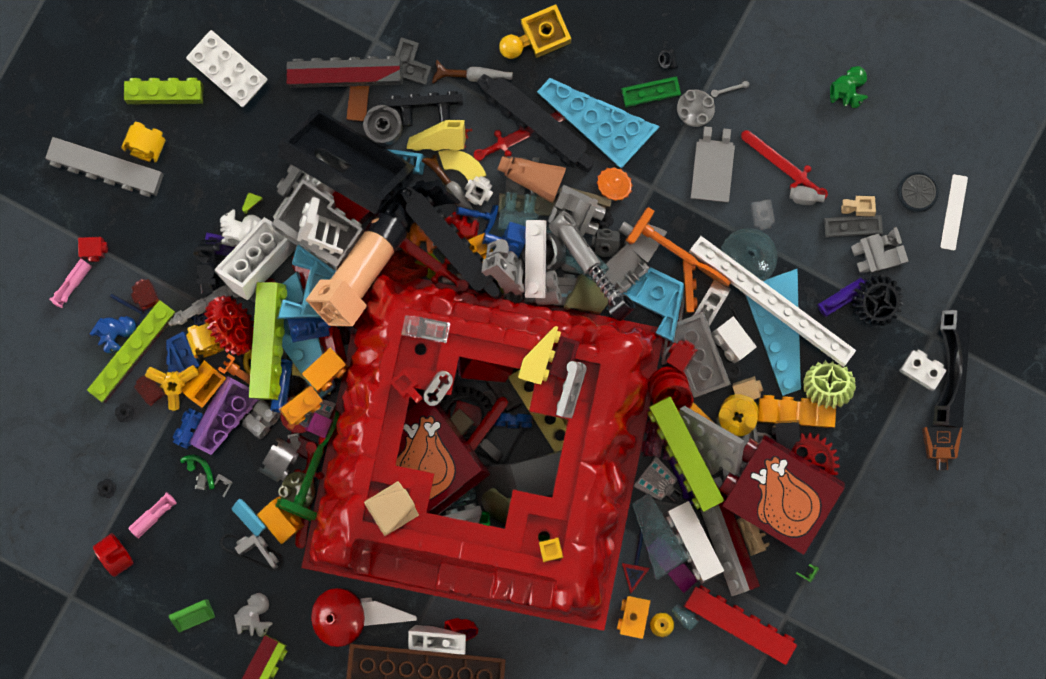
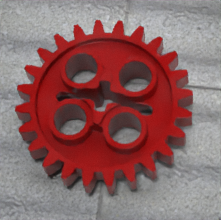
M224 295L218 296L209 302V306L205 308L207 312L204 315L208 317L205 322L209 324L207 329L212 331L210 336L216 338L215 343L219 342L220 348L225 347L226 353L231 351L232 355L237 354L239 356L250 351L253 343L254 327L252 325L254 321H250L251 315L246 314L247 308L242 309V303L237 304L236 299L231 300L230 296L225 297Z
M809 432L808 437L805 438V435L801 433L800 442L794 444L792 451L797 454L799 447H805L808 453L801 457L806 460L810 459L814 465L824 467V471L831 475H838L834 468H839L840 464L834 461L839 460V456H833L837 450H830L832 442L826 445V437L819 440V434H817L815 438H812V434ZM818 453H823L826 456V460L822 463L817 462L815 456Z

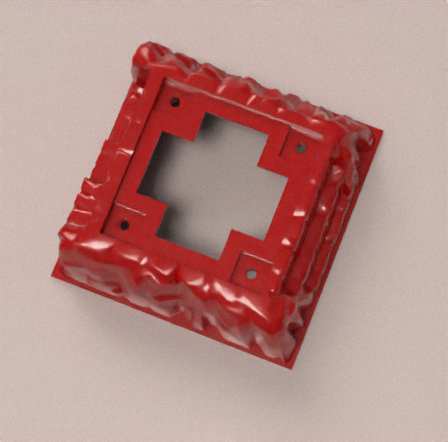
M382 271V276L375 279L362 298L367 307L354 324L357 328V333L351 334L346 356L347 362H345L348 365L346 368L347 372L342 376L335 410L339 411L338 421L328 441L322 468L324 477L320 479L314 506V512H317L315 520H311L301 568L604 631L648 416L647 412L649 411L648 407L651 402V394L648 387L649 378L657 371L663 338L655 333L658 327L626 320L618 321L611 317L572 309L567 310L552 305L537 306L536 303L525 304L526 301L523 299L519 303H514L504 299L503 295L499 299H493L487 292L477 293L474 289L469 288L466 291H460L454 285L439 282L433 283L430 280ZM555 326L561 332L560 337L563 336L579 341L574 361L584 363L586 365V373L572 418L556 415L557 403L561 399L562 387L566 379L551 374L548 375L546 382L542 381L541 385L535 383L529 412L568 419L552 498L513 490L505 529L427 513L435 473L396 466L410 395L407 393L402 397L390 381L405 369L418 383L414 388L425 390L439 371H447L453 377V383L446 395H451L459 357L521 369L523 359ZM554 343L552 347V350L555 351V353L557 350L558 343ZM424 345L426 347L425 354H416V347ZM548 362L547 370L551 369V362ZM447 375L439 377L441 382L437 387L440 388L443 383H448ZM399 481L414 502L419 516L384 536L364 502ZM541 532H547L550 535V540L559 538L563 558L543 562L539 546L540 541L538 539V535Z

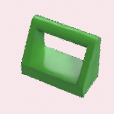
M206 599L170 614L169 618L180 633L215 618V614L209 600Z

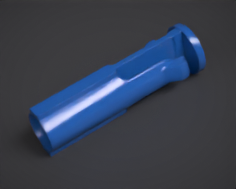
M281 359L282 373L279 383L281 391L278 400H272L270 410L273 412L281 413L279 408L288 401L293 362L290 360Z

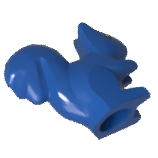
M128 316L119 317L118 320L114 318H100L90 332V335L99 336L101 339L98 345L100 346L105 343L104 352L112 353L117 350L119 351L121 348L115 342L116 337L119 335L129 338L136 330V323L134 319Z

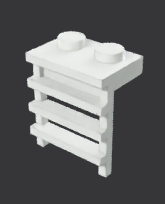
M312 197L311 201L305 203L303 207V216L299 223L300 229L297 241L301 242L303 239L308 241L310 246L316 244L320 250L326 248L330 250V254L336 252L342 255L343 249L336 247L340 229L347 232L349 227L318 215L317 209L320 199ZM319 221L324 223L321 240L315 239ZM329 225L335 227L332 244L326 243Z

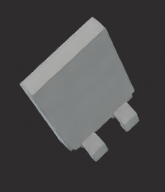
M705 126L703 139H699V142L696 143L690 199L729 203L735 146L730 142L731 129H723L722 141L711 140L712 127Z

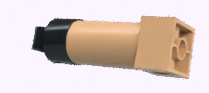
M400 203L390 205L386 209L385 214H375L330 280L320 279L307 297L306 301L329 326H353L367 307L362 301L363 296L407 236L404 227L408 225L411 217Z

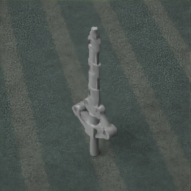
M226 284L213 291L212 294L204 299L201 298L192 303V306L183 312L180 310L175 313L168 324L170 327L177 324L183 325L192 316L200 315L207 311L205 308L209 306L208 303L218 296L224 295L228 297L233 295L234 298L241 296L233 292ZM256 292L248 300L255 303Z

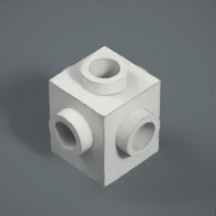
M476 176L474 180L470 179L465 187V190H467L465 197L475 205H482L484 200L488 202L493 194L490 191L493 185L489 184L490 181L485 177ZM476 187H480L483 191L478 192Z

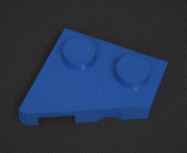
M181 332L166 340V350L168 351L166 365H168V372L178 371L180 373L192 365L196 368L201 365L199 359L193 356L185 332Z

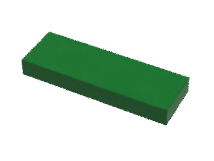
M677 76L621 88L625 108L681 96Z

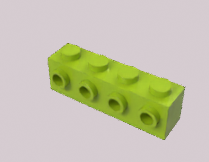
M130 78L129 81H124V100L127 104H203V84L201 81H198V78H187L186 81H179L178 78H168L167 81H160L159 78H149L148 81H141L140 78Z

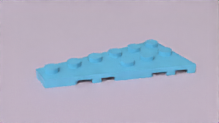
M551 78L537 91L538 95L620 169L660 128L656 124L633 116L622 109L590 97Z
M797 269L763 281L798 307ZM745 294L781 395L784 396L800 390L799 334Z
M295 272L283 283L287 289V298L285 300L294 303L302 302L305 291L300 282L299 272ZM284 319L283 327L285 334L282 347L302 374L325 351L323 346H321L319 338L293 343L288 321ZM334 380L331 382L333 385L325 392L323 390L318 392L314 388L321 399L336 387Z

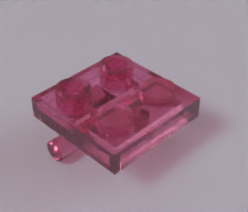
M651 420L647 422L645 427L647 437L646 441L644 440L642 443L641 451L643 452V457L660 458L662 445L665 447L668 445L665 439H660L656 431L659 428L656 422L652 423ZM665 449L663 459L670 461L671 458Z

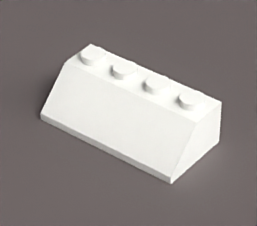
M265 217L214 269L215 273L233 292L246 300L256 292L257 282H265L297 247V245L273 230V222Z

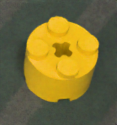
M134 122L129 127L121 148L125 152L126 149H129L131 151L130 155L147 162L154 159V162H157L166 140L162 137V131L154 128L150 130L145 128V125L142 123Z
M208 323L201 326L193 325L187 329L186 337L194 358H199L198 355L202 354L204 358L224 350V348H220L219 342L215 343L216 338L210 336L212 331L207 329Z
M734 394L724 400L719 412V423L722 428L735 436L747 435L755 428L758 420V407L752 398L742 394ZM736 412L742 413V418L735 417Z

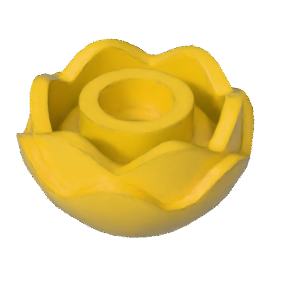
M657 613L650 621V628L654 635L666 637L673 631L674 621L666 613Z

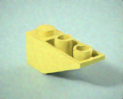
M445 120L410 137L407 149L415 151L422 149H431L433 151L450 149L458 151L464 149L466 142L465 120Z
M557 326L523 359L518 378L540 385L542 381H547L550 371L546 369L548 362L552 363L555 354L552 347L554 343H558L561 334Z

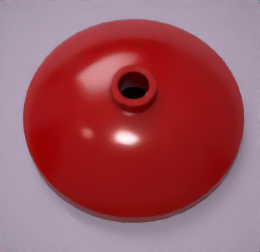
M335 588L325 591L317 598L312 608L311 621L313 629L321 641L330 646L342 647L351 644L359 637L364 627L365 615L360 600L352 592L346 589Z

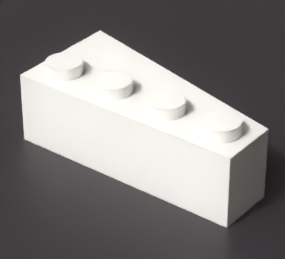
M688 501L669 510L666 520L670 528L674 527L676 532L675 538L679 545L682 544L685 551L683 552L687 562L691 563L693 574L700 584L723 573L724 569L690 502Z

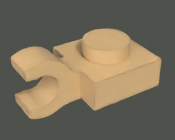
M856 196L855 200L844 199L841 211L843 214L856 211V216H875V196Z

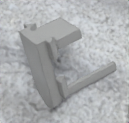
M299 433L288 435V439L291 441L289 444L298 450L299 445H301V442L298 441Z
M200 473L199 476H196L198 482L195 485V489L206 490V475Z
M219 474L214 484L216 485L219 480L224 481L223 484L225 485L229 484L223 495L225 497L232 485V481Z

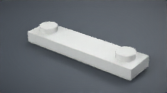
M526 220L525 298H545L546 220Z

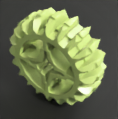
M825 360L823 364L817 362L816 366L812 365L810 370L806 372L803 381L804 392H807V398H811L812 403L818 402V407L825 405L826 409L828 406L835 409L837 405L841 408L843 404H848L849 400L853 398L856 389L855 378L852 377V372H848L847 367L842 368L840 364H834V361L827 363Z

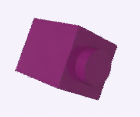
M312 413L305 431L325 438L332 420L317 413Z

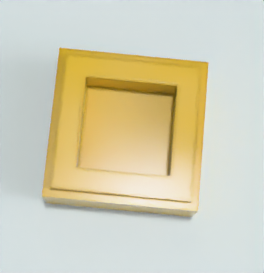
M559 538L539 542L543 562L563 558Z

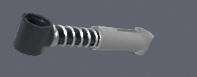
M562 211L549 223L551 232L562 240L584 273L592 276L593 281L597 283V287H600V291L604 292V297L608 298V311L612 317L622 321L635 309L634 302L627 295H621L619 290L614 288L615 285L611 284L607 274L603 273L604 269L599 267L601 265L600 260L575 227L576 223L572 216Z

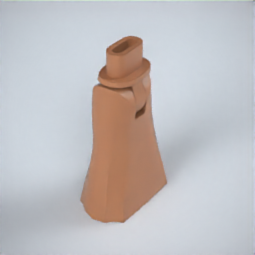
M502 156L497 170L504 172V176H507L512 181L553 203L566 168L522 158L511 157L510 159Z

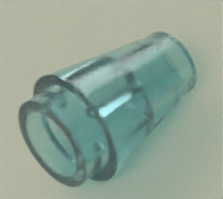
M679 603L671 611L685 630L692 631L700 621L697 614L681 606Z

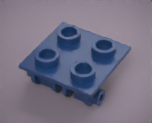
M322 318L287 319L293 343L330 336L328 328H331V326Z

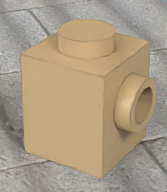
M755 376L733 383L732 386L735 394H742L753 400L760 398L761 391H763L760 380L756 381Z

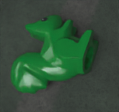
M851 67L850 70H847V75L841 76L831 83V103L838 99H843L844 107L850 101L851 107L855 109L861 105L863 100L868 98L867 95L856 93V87L863 86L867 81L866 71L862 67Z

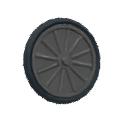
M912 172L902 179L898 193L905 207L921 212L930 209L936 203L939 189L936 181L929 174Z

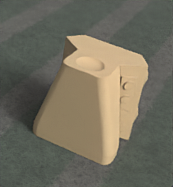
M399 481L364 502L384 536L419 516L414 502Z

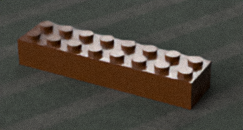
M349 644L346 679H504L506 659Z

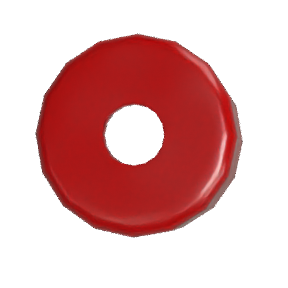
M110 533L93 546L96 556L113 577L118 576L134 564L124 546L113 533Z

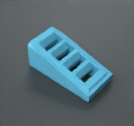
M387 149L399 157L402 156L407 162L408 158H411L410 164L415 166L412 174L423 175L425 164L422 162V159L426 158V156L421 153Z

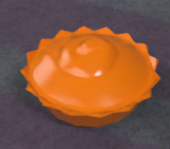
M615 167L611 169L606 168L605 171H601V174L598 175V189L604 197L615 201L623 200L632 192L631 178L622 169H616Z

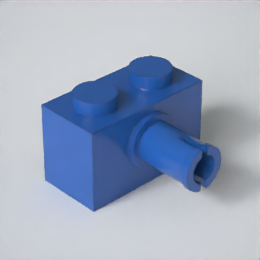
M509 222L502 237L485 232L482 244L488 245L498 239H504L508 243L509 251L514 252L519 258L526 243V227Z

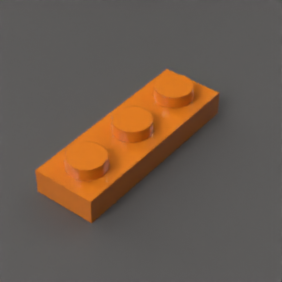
M683 260L685 314H693L694 309H697V297L693 295V290L697 288L696 278L692 276V271L696 270V266Z

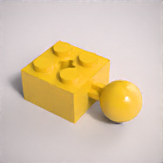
M555 4L521 19L525 35L521 37L512 34L506 35L501 39L499 49L504 57L514 59L521 55L524 47L531 45L536 58L571 44V37ZM546 28L547 31H551L546 35L543 34V29Z

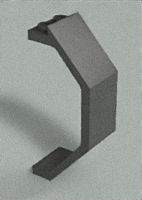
M562 450L515 463L485 466L490 475L474 487L479 506H482V495L490 488H495L506 498L512 497L513 490L542 496L552 495Z

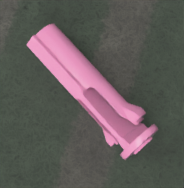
M80 259L59 290L49 300L57 307L63 308L64 302H67L70 294L80 284L92 266L83 259Z
M166 492L151 509L147 510L128 529L134 536L140 538L177 502Z

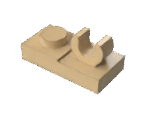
M737 519L736 521L750 555L765 551L766 547L770 545L769 543H763L762 537L766 536V534H760L759 528L745 519Z

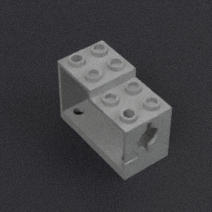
M302 179L273 221V230L337 271L362 236V224L353 218L350 221L346 218V214L343 211L335 208L333 195L325 190L322 193L318 190V186L310 180L306 182ZM312 197L320 199L317 209L318 215L349 227L347 232L340 229L336 247L343 249L342 255L336 252L330 254V250L326 248L320 250L316 244L310 246L308 241L303 239L301 242L297 241L300 229L299 223L303 216V207L305 203L311 201ZM321 221L318 222L315 239L321 240L324 223ZM329 225L326 239L328 244H332L335 227Z

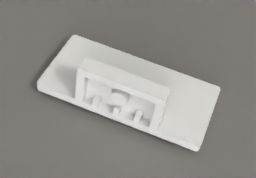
M212 30L207 33L186 57L189 62L241 107H244L267 82V78Z

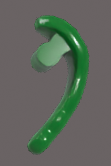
M198 455L182 457L180 462L183 464L187 461V469L189 471L196 469V461L202 465L207 475L209 489L213 490L215 484L212 471L204 458Z

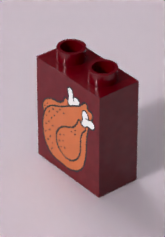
M412 398L409 399L396 466L435 473L427 513L439 515L487 478L490 472L439 403L430 406L423 399L419 403H416Z
M766 435L762 437L759 443L750 438L743 450L742 461L747 464L741 474L738 476L729 472L719 489L720 493L727 496L723 507L804 555L845 489V483Z

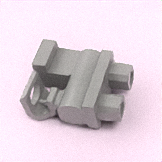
M563 185L549 215L548 222L550 223L562 211H565L572 216L576 223L575 227L582 236L584 233L595 236L599 224L592 222L591 218L594 217L602 221L606 209L597 204L598 200Z
M897 227L893 228L888 235L881 237L879 234L863 238L859 243L851 246L854 257L864 254L866 259L857 263L859 273L870 272L872 274L909 262ZM884 246H898L894 249L884 250Z
M498 239L487 245L486 258L483 259L482 273L485 276H493L505 293L512 291L516 296L524 293L525 285L522 283L525 280L524 261L521 258L518 259L514 252L509 251L506 240ZM494 246H496L495 250L492 251V252H490V250H491Z

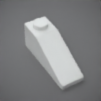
M714 280L694 315L704 312L707 323L710 326L731 289Z
M372 598L360 599L365 615L364 626L417 620L415 615L378 601H372Z
M415 625L409 630L408 649L465 655L466 635L434 626Z

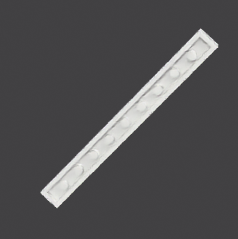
M702 236L690 249V254L722 274L733 286L844 367L855 353V349Z

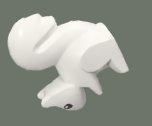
M233 209L220 218L222 227L220 231L223 232L222 236L224 237L221 243L236 247L261 219L256 215H247L242 222L235 220V210Z

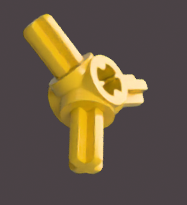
M194 365L180 373L178 371H167L166 374L153 367H149L145 376L160 383V387L164 389V393L168 396L169 410L176 411L180 408L179 394L182 393L185 382L196 377L199 372Z

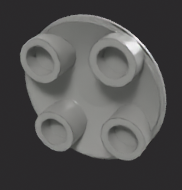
M701 90L686 91L680 97L677 104V112L680 119L685 124L693 127L707 124L713 118L715 112L714 99Z

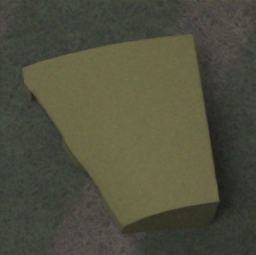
M581 274L577 277L573 291L568 294L563 308L567 310L576 308L580 312L589 311L592 314H600L608 304V298L604 297V292L600 291L601 288L597 287L594 281Z

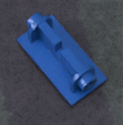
M191 408L185 411L181 419L180 429L177 428L173 435V443L186 449L188 446H191L189 442L194 433L190 432L191 428L196 430L203 414Z

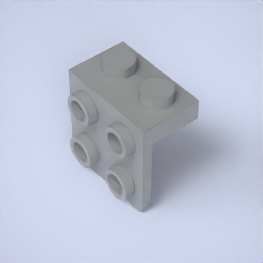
M253 534L249 538L245 536L236 542L238 546L235 547V550L239 555L245 554L257 545L273 569L278 568L276 563L279 560L273 552L269 553L266 550L268 545L262 536L257 537Z

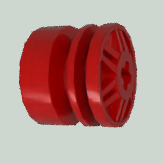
M667 366L658 369L651 375L648 387L653 404L670 396L678 412L684 406L692 407L694 399L684 371L682 372L676 367Z

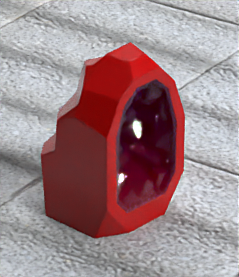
M455 618L445 621L444 629L465 634L466 641L474 638L479 631L477 625L468 619L461 620Z

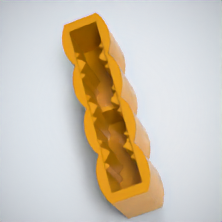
M763 395V398L758 399L757 422L775 424L776 421L799 420V426L835 427L836 408L833 409L831 406H828L826 409L825 405L818 407L817 403L811 402V398H801V401H793L794 397H782V400H777L772 395Z

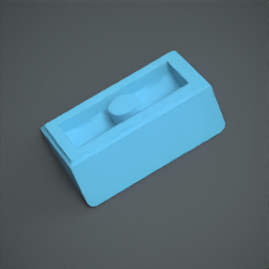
M243 499L237 500L232 507V511L254 535L259 536L267 528L266 525Z

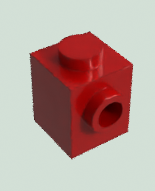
M102 237L78 238V257L88 259V262H99L100 258H105L108 246Z
M681 340L678 343L674 342L669 349L671 354L666 362L683 372L687 369L698 350L694 348L695 345L687 340Z

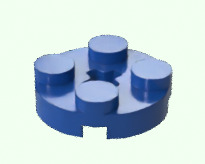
M501 413L494 426L506 427L508 425V429H519V425H521V428H533V416Z

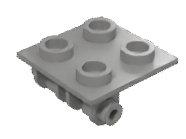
M628 244L601 267V269H604L603 273L607 274V278L611 280V283L615 285V288L621 294L627 293L632 284L636 285L635 281H640L639 278L648 273L650 269Z

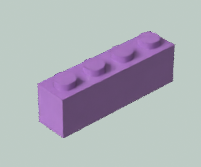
M226 375L225 381L217 389L189 442L210 455L228 437L230 431L236 428L245 414L251 411L253 405L260 400L249 398V387Z

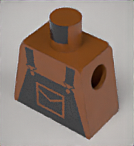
M922 428L927 459H936V470H948V459H957L962 428Z

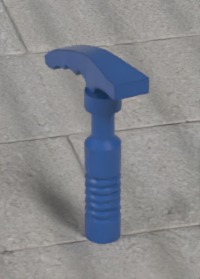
M493 205L491 213H480L477 210L457 207L456 214L473 218L481 217L484 220H488L483 233H489L495 222L499 206Z

